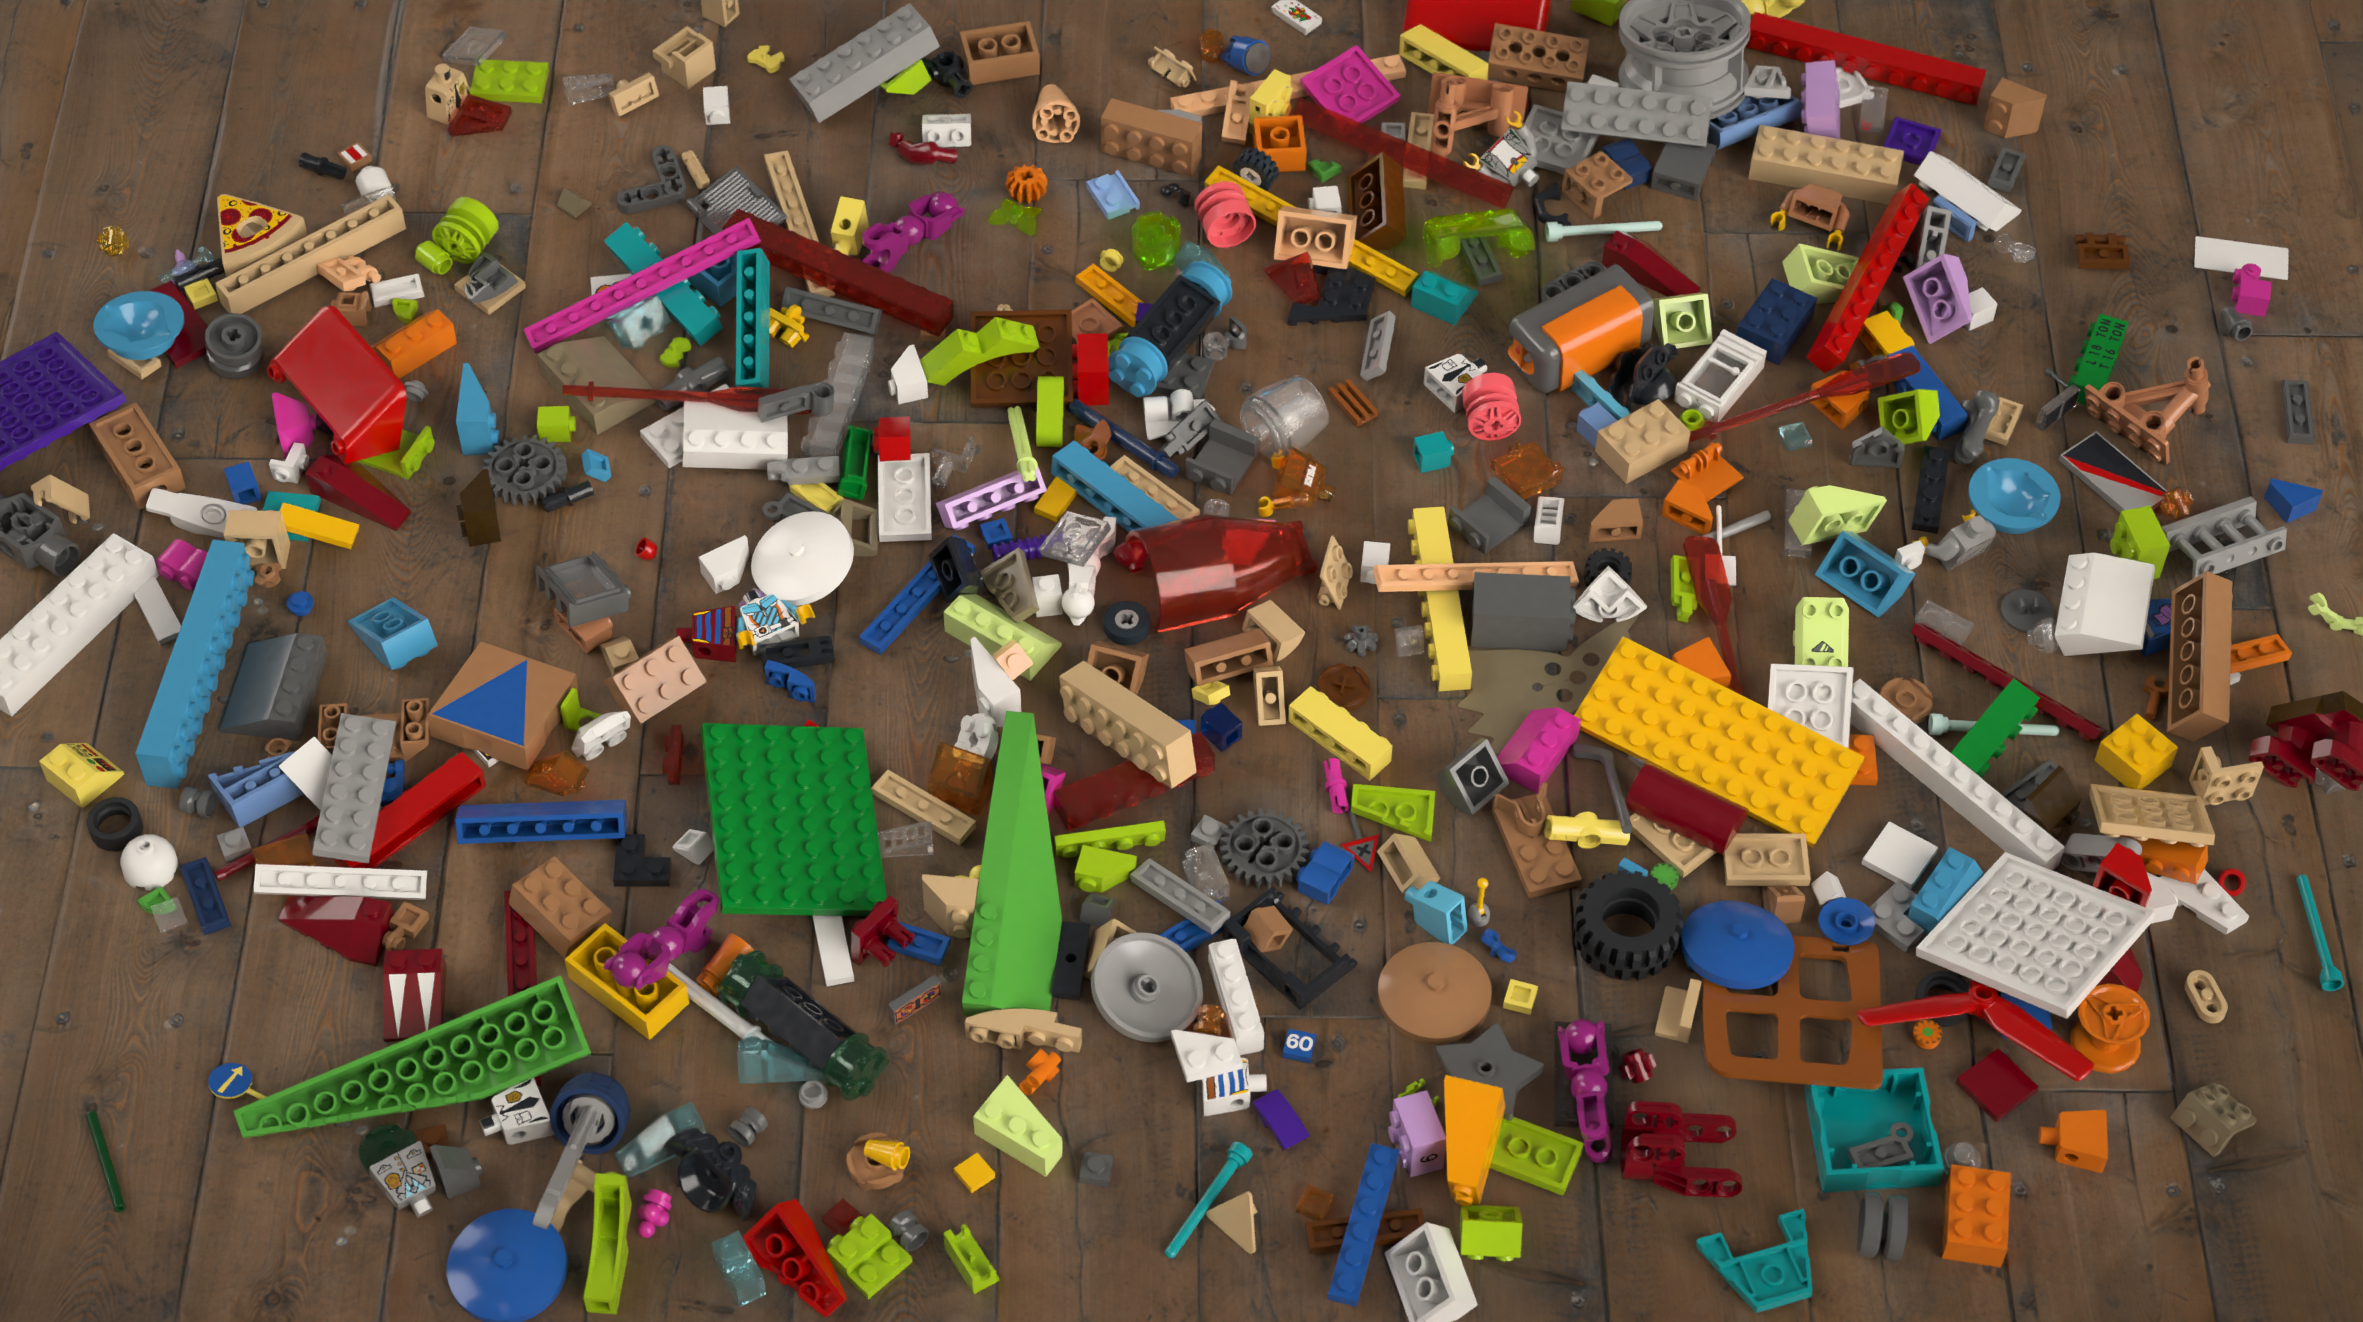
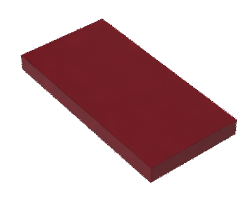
M172 280L150 290L168 295L176 300L184 313L185 323L181 332L175 338L172 346L164 352L177 369L206 354L205 334L208 325Z

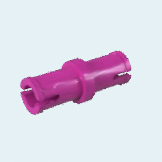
M1330 758V766L1327 760L1322 764L1327 781L1325 789L1330 795L1333 813L1342 814V806L1345 812L1350 808L1345 791L1347 783L1342 777L1339 759Z

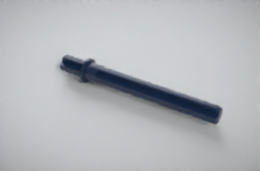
M1074 399L1073 403L1070 402L1069 412L1093 428L1104 419L1111 430L1110 439L1148 463L1153 471L1158 470L1171 479L1178 475L1179 466L1166 458L1164 452H1157L1080 400Z

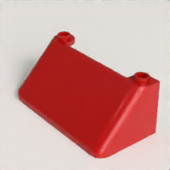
M1407 0L1403 33L1421 24L1463 49L1490 52L1495 23L1547 32L1553 0Z
M334 305L322 307L271 359L267 367L270 379L280 384L284 383L287 378L334 432L331 448L333 453L338 455L344 464L400 450L406 406V390L404 385Z

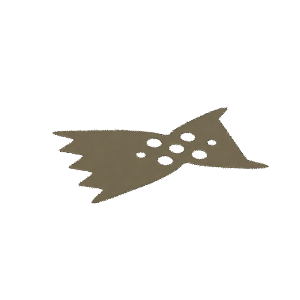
M1639 614L1624 621H1616L1581 644L1568 657L1533 650H1470L1471 688L1473 690L1457 707L1483 713V716L1468 732L1494 738L1491 747L1496 755L1503 750L1532 710L1559 707L1570 714L1580 707L1621 638L1624 636L1632 640L1628 630ZM1588 653H1593L1599 657L1600 661L1596 666H1587L1583 662V657ZM1551 662L1559 664L1561 672L1556 676L1547 674L1544 669L1546 664ZM1574 671L1583 672L1586 675V681L1582 684H1574L1570 680V674ZM1539 683L1543 686V689L1535 691L1532 686ZM1561 689H1567L1572 692L1573 698L1569 702H1561L1556 698V693Z

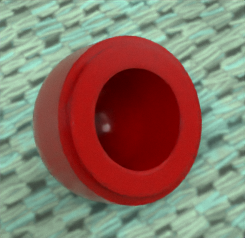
M2224 869L2217 877L2216 882L2230 896L2241 894L2246 887V878L2237 869ZM2228 875L2238 880V887L2235 890H2228L2224 885V880Z

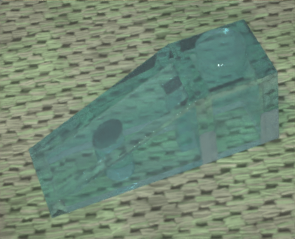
M747 1037L738 1042L739 1084L826 1080L827 1070L819 1071L809 1064L810 1059L804 1054L800 1055L788 1047L768 1039L761 1040L759 1037Z
M691 1101L664 1114L616 1152L615 1157L629 1179L677 1156L663 1147L665 1142L670 1137H673L674 1134L688 1129L698 1128L703 1134L706 1133L704 1122Z

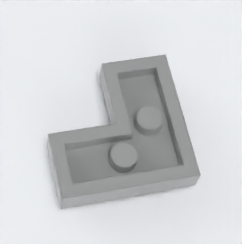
M1897 881L1870 909L1875 917L1874 930L1906 953L1923 937L1925 930L1905 916L1909 912L1910 906L1917 894Z

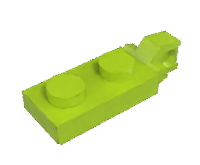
M1673 555L1671 558L1672 606L1678 607L1677 621L1688 623L1692 610H1696L1700 600L1699 559Z

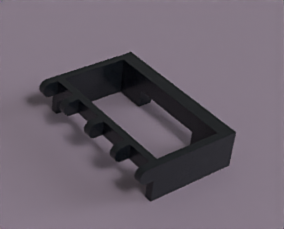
M1273 886L1224 923L1223 939H1236L1241 956L1293 1005L1301 1010L1353 970L1358 962L1354 958L1350 959L1347 953L1342 957L1338 956L1336 952L1340 949V945L1337 942L1332 943L1330 946L1326 945L1317 936L1321 928L1315 924L1309 929L1298 919L1302 910L1295 907L1289 911L1281 903L1285 895L1281 891L1277 892V889ZM1275 906L1285 920L1333 964L1306 985L1290 971L1284 974L1251 943V935L1243 928L1252 910L1258 907Z

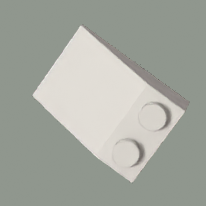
M973 637L970 639L971 659L979 714L990 716L995 720L996 724H993L994 731L997 732V726H1004L1006 711L1021 712V692L1019 687L977 638Z

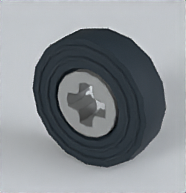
M1120 601L1111 605L1106 610L1103 618V627L1107 637L1116 644L1134 645L1143 641L1148 635L1151 621L1149 613L1144 606L1133 601ZM1124 620L1127 621V622H1128V621H1131V624H1130V625H1129L1128 623L1122 624V621H1124Z

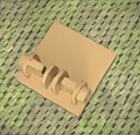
M1334 536L1330 538L1321 569L1320 578L1322 582L1317 597L1321 605L1327 606L1329 603H1335L1337 609L1341 610L1343 600L1347 596V586L1349 579L1352 577L1353 570L1343 554L1342 547L1338 545Z

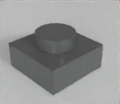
M1085 1152L1079 1183L1108 1187L1114 1157Z

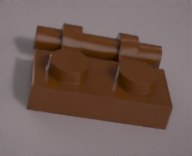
M2085 232L2084 235L2075 234L2074 244H2077L2076 254L2079 268H2129L2130 259L2128 246L2125 244V236L2116 235L2115 233L2094 235L2093 232Z

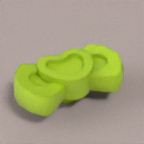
M682 337L673 338L669 348L660 355L662 365L669 369L677 368L679 360L683 358V353L691 350L690 342Z

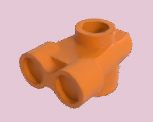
M1041 1048L1026 1064L1032 1072L1019 1084V1089L1025 1095L1030 1096L1045 1080L1049 1083L1060 1071L1057 1064L1061 1061V1058L1055 1052H1051L1048 1055Z

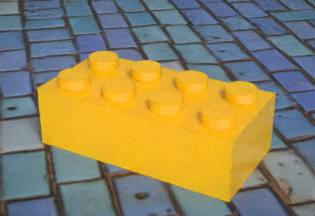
M604 923L565 958L568 978L648 1040H651L690 1003L687 985L667 970L665 977L651 985L645 984L641 989L636 990L635 987L626 988L619 986L613 979L612 971L605 970L604 965L607 959L619 953L620 947L628 940ZM650 959L645 960L647 966L653 962Z

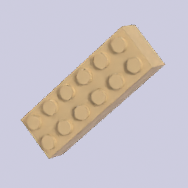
M1759 125L1748 179L1795 188H1803L1810 183H1814L1825 188H1831L1841 193L1844 197L1889 204L1893 195L1896 194L1904 151Z
M1085 661L1059 676L1060 693L1064 703V715L1069 722L1075 723L1087 734L1093 735L1105 746L1111 747L1121 757L1127 758L1136 764L1139 769L1145 770L1154 776L1158 782H1163L1170 788H1174L1197 772L1191 730Z

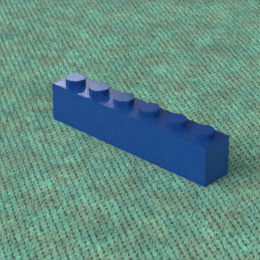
M626 799L459 805L455 818L458 844L625 838L628 826Z

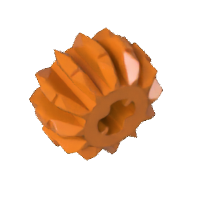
M1023 164L1021 168L1014 166L1013 171L1008 172L1006 190L1011 199H1017L1019 204L1023 201H1027L1030 204L1031 200L1039 202L1040 197L1045 196L1047 178L1042 168L1036 169L1034 164L1030 167Z

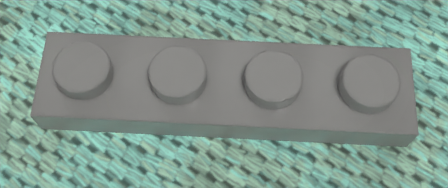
M1150 858L1130 874L1131 882L1211 935L1231 919L1228 909Z

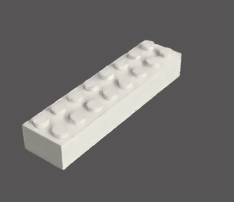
M113 533L0 639L1 711L12 717L135 599L134 593L153 575L155 578L159 576L152 555Z

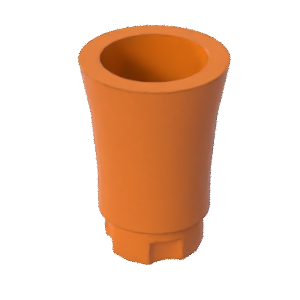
M729 933L718 951L702 969V973L696 978V982L711 995L717 997L741 973L758 960V956L747 942L737 935Z

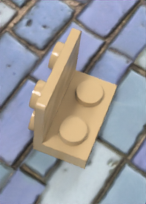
M2203 747L2199 751L2189 781L2195 795L2202 797L2204 805H2218L2232 800L2243 801L2253 796L2264 765L2260 761L2222 768L2221 760L2218 756H2215L2212 747Z

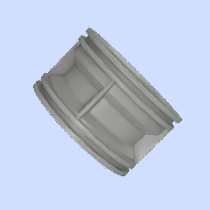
M1630 0L1623 7L1619 16V37L1626 49V57L1619 69V87L1713 98L1710 119L1720 117L1734 110L1746 97L1744 96V89L1749 79L1748 66L1743 59L1744 47L1747 45L1750 37L1751 17L1748 8L1741 0Z

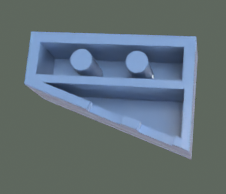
M294 751L260 760V765L243 769L241 765L234 767V772L220 776H217V773L208 775L213 791L217 794V799L239 828L304 794L279 768V765L289 758Z

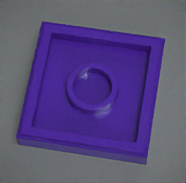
M1895 117L1883 147L1904 151L1902 161L1921 165L1929 152H1934L1942 130Z

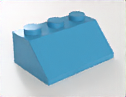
M1844 530L1841 531L1815 573L1817 577L1877 617H1881L1903 595L1916 574L1856 533Z
M1949 847L1912 902L1908 918L1924 929V933L1928 935L1981 879L1984 872L1974 859Z

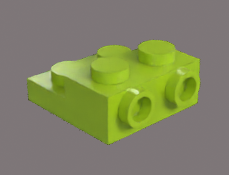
M872 1214L866 1218L863 1216L856 1218L850 1226V1231L845 1236L836 1235L828 1244L827 1255L832 1266L867 1299H870L912 1263V1256L892 1239L891 1231Z

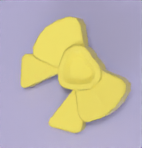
M759 46V49H755L748 54L747 62L757 63V65L766 68L769 73H774L779 70L781 62H784V55L782 52H779L770 57L767 54L770 51V46Z

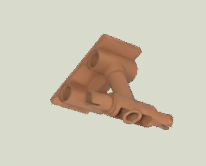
M1434 72L1428 114H1434L1430 146L1433 152L1431 172L1436 174L1439 166V174L1446 173L1447 156L1452 151L1454 131L1477 125L1487 127V132L1490 135L1502 136L1510 127L1515 129V126L1510 125L1506 121V116L1510 122L1517 120V114L1513 110L1520 113V122L1524 123L1528 87Z
M2194 356L2187 362L2184 381L2125 392L2124 387L2118 382H2109L2099 391L2088 384L2085 387L2086 407L2092 417L2095 419L2101 418L2113 432L2117 434L2119 432L2127 437L2128 442L2132 446L2143 448L2153 461L2157 463L2161 461L2167 465L2170 462L2169 442L2166 436L2175 427V422L2188 408L2190 412L2194 409V415H2200L2205 412L2206 403L2209 399V387L2211 385L2208 381V372L2204 368L2203 359L2200 360V357ZM2171 400L2162 411L2146 412L2139 407L2141 405Z

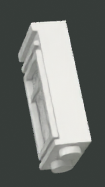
M1723 329L1720 332V336L1680 383H1677L1674 402L1684 408L1698 410L1703 418L1718 424L1762 371L1767 351Z

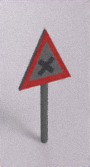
M1347 798L1350 807L1348 814L1357 840L1341 844L1340 846L1354 854V859L1369 873H1372L1380 834L1362 838L1355 814L1351 813V802Z

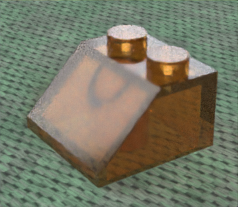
M940 741L928 780L929 794L963 812L979 815L992 792L991 759Z

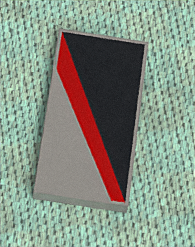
M2097 431L2062 453L2059 457V461L2119 513L2124 510L2151 506L2152 510H2154L2170 498L2171 493Z

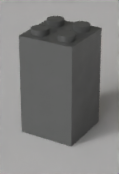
M1474 572L1471 599L1470 647L1566 651L1567 642L1573 640V625H1575L1576 609L1571 604L1575 603V587H1570V576Z

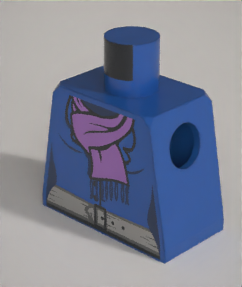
M2168 598L2150 600L2143 648L2140 649L2143 657L2170 647L2172 600Z

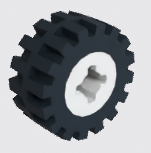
M1257 148L1243 150L1233 164V173L1268 191L1279 175V168L1275 167L1277 163L1271 160L1272 157L1270 155L1266 156V152H1259Z

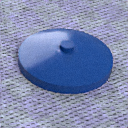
M1719 901L1706 904L1688 916L1682 928L1680 948L1688 965L1703 978L1728 988L1756 989L1777 982L1787 973L1794 954V941L1787 926L1771 912L1750 903Z
M503 1209L483 1215L469 1224L455 1240L447 1261L449 1287L461 1308L472 1317L483 1322H523L544 1311L560 1293L568 1270L565 1245L560 1234L551 1223L546 1230L532 1225L536 1213L522 1209Z

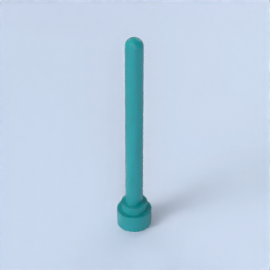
M2301 874L2297 877V884L2322 966L2319 976L2320 984L2324 991H2336L2344 986L2342 972L2333 966L2308 878L2306 875Z
M1233 1142L1227 1151L1226 1164L1166 1248L1165 1255L1167 1258L1172 1259L1177 1255L1237 1168L1246 1166L1253 1154L1247 1146L1240 1142Z

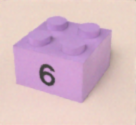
M1427 1090L1394 1099L1393 1111L1389 1112L1391 1126L1388 1127V1133L1393 1144L1397 1143L1400 1150L1399 1162L1401 1167L1407 1168L1410 1177L1443 1169L1446 1136Z

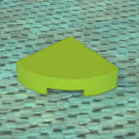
M393 298L392 307L395 316L406 324L413 321L418 309L417 300Z

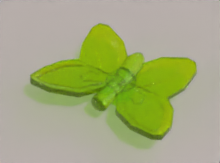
M1004 199L1001 203V208L995 210L990 215L988 222L997 226L1010 221V225L1014 226L1017 221L1018 228L1023 233L1033 235L1036 230V220L1034 218L1042 210L1038 207L1024 208L1023 205H1017L1009 199Z

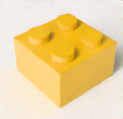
M2136 714L2100 742L2094 761L2125 787L2142 790L2172 766L2178 746L2139 714Z

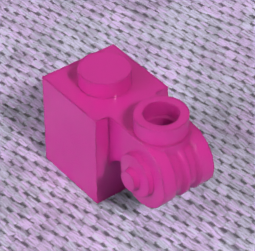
M2253 263L2243 265L2242 269L2235 268L2233 283H2236L2237 287L2234 286L2231 301L2235 302V310L2239 313L2265 317L2270 302L2271 282L2259 280L2261 268Z

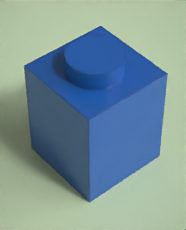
M249 461L224 469L235 503L247 505L262 500Z

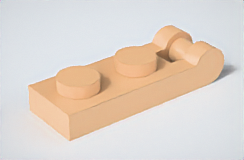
M1230 80L1221 141L1245 145L1250 97L1253 95L1254 84L1247 83V85L1237 84L1238 81ZM1236 93L1244 94L1245 97L1236 96Z

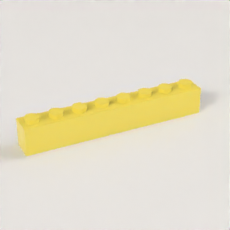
M1444 507L1413 509L1412 519H1408V533L1414 537V540H1411L1412 555H1417V560L1414 561V564H1454ZM1458 590L1418 591L1419 597L1423 596L1424 602H1421L1422 618L1427 617V623L1424 624L1425 638H1430L1431 644H1428L1429 660H1434V665H1431L1432 681H1437L1438 691L1471 689L1472 669Z

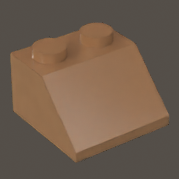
M2002 78L1990 96L1983 130L2003 138L2037 132L2047 95Z
M1096 641L1091 644L1087 663L1137 695L1144 680L1149 653Z

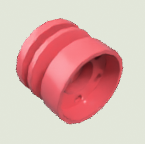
M1223 181L1214 183L1205 188L1195 200V211L1203 225L1204 232L1209 242L1216 247L1228 248L1236 246L1247 240L1256 228V219L1248 205V201L1241 187L1234 182Z
M1484 373L1472 378L1465 384L1462 389V400L1466 411L1468 429L1473 436L1487 441L1499 440L1508 437L1521 425V413L1517 403L1515 386L1511 378L1500 373Z

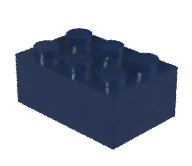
M1772 278L1738 324L1736 336L1766 350V360L1780 365L1813 319L1817 298Z

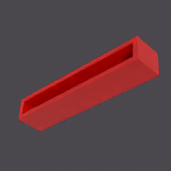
M463 752L449 758L436 771L426 775L421 782L411 789H407L395 801L380 809L369 863L334 858L335 863L342 868L375 869L459 807V805H462L485 788L486 782L483 770Z

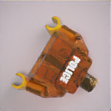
M1291 447L1287 454L1283 449H1277L1274 452L1275 457L1271 458L1272 467L1279 469L1271 496L1274 498V501H1271L1268 497H1261L1259 499L1258 513L1261 517H1269L1273 513L1274 508L1276 511L1289 508H1311L1318 497L1328 502L1332 500L1336 488L1324 483L1327 469L1310 452H1301L1295 447Z

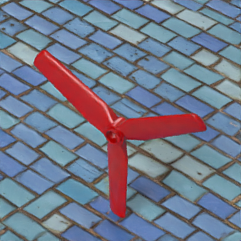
M1970 979L1971 988L1967 993L1938 995L1861 1009L1856 1012L1858 1020L1868 1027L1969 1013L1976 1015L1978 1018H1984L1996 1031L2074 1081L2078 1082L2085 1079L2094 1068V1063L2021 1007L1998 996L1997 989Z

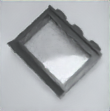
M592 551V555L589 554L546 566V568H541L535 564L537 590L539 592L545 591L548 600L556 599L559 613L567 611L569 627L629 611L631 592L628 585L619 579L617 573L613 572L607 566L606 561L601 559L595 551Z

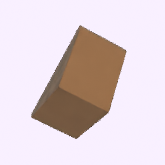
M1795 885L1767 886L1770 912L1777 916L1784 924L1800 923L1805 895Z

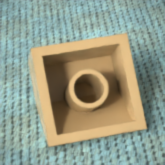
M922 874L924 910L948 936H955L960 939L971 938L979 879Z

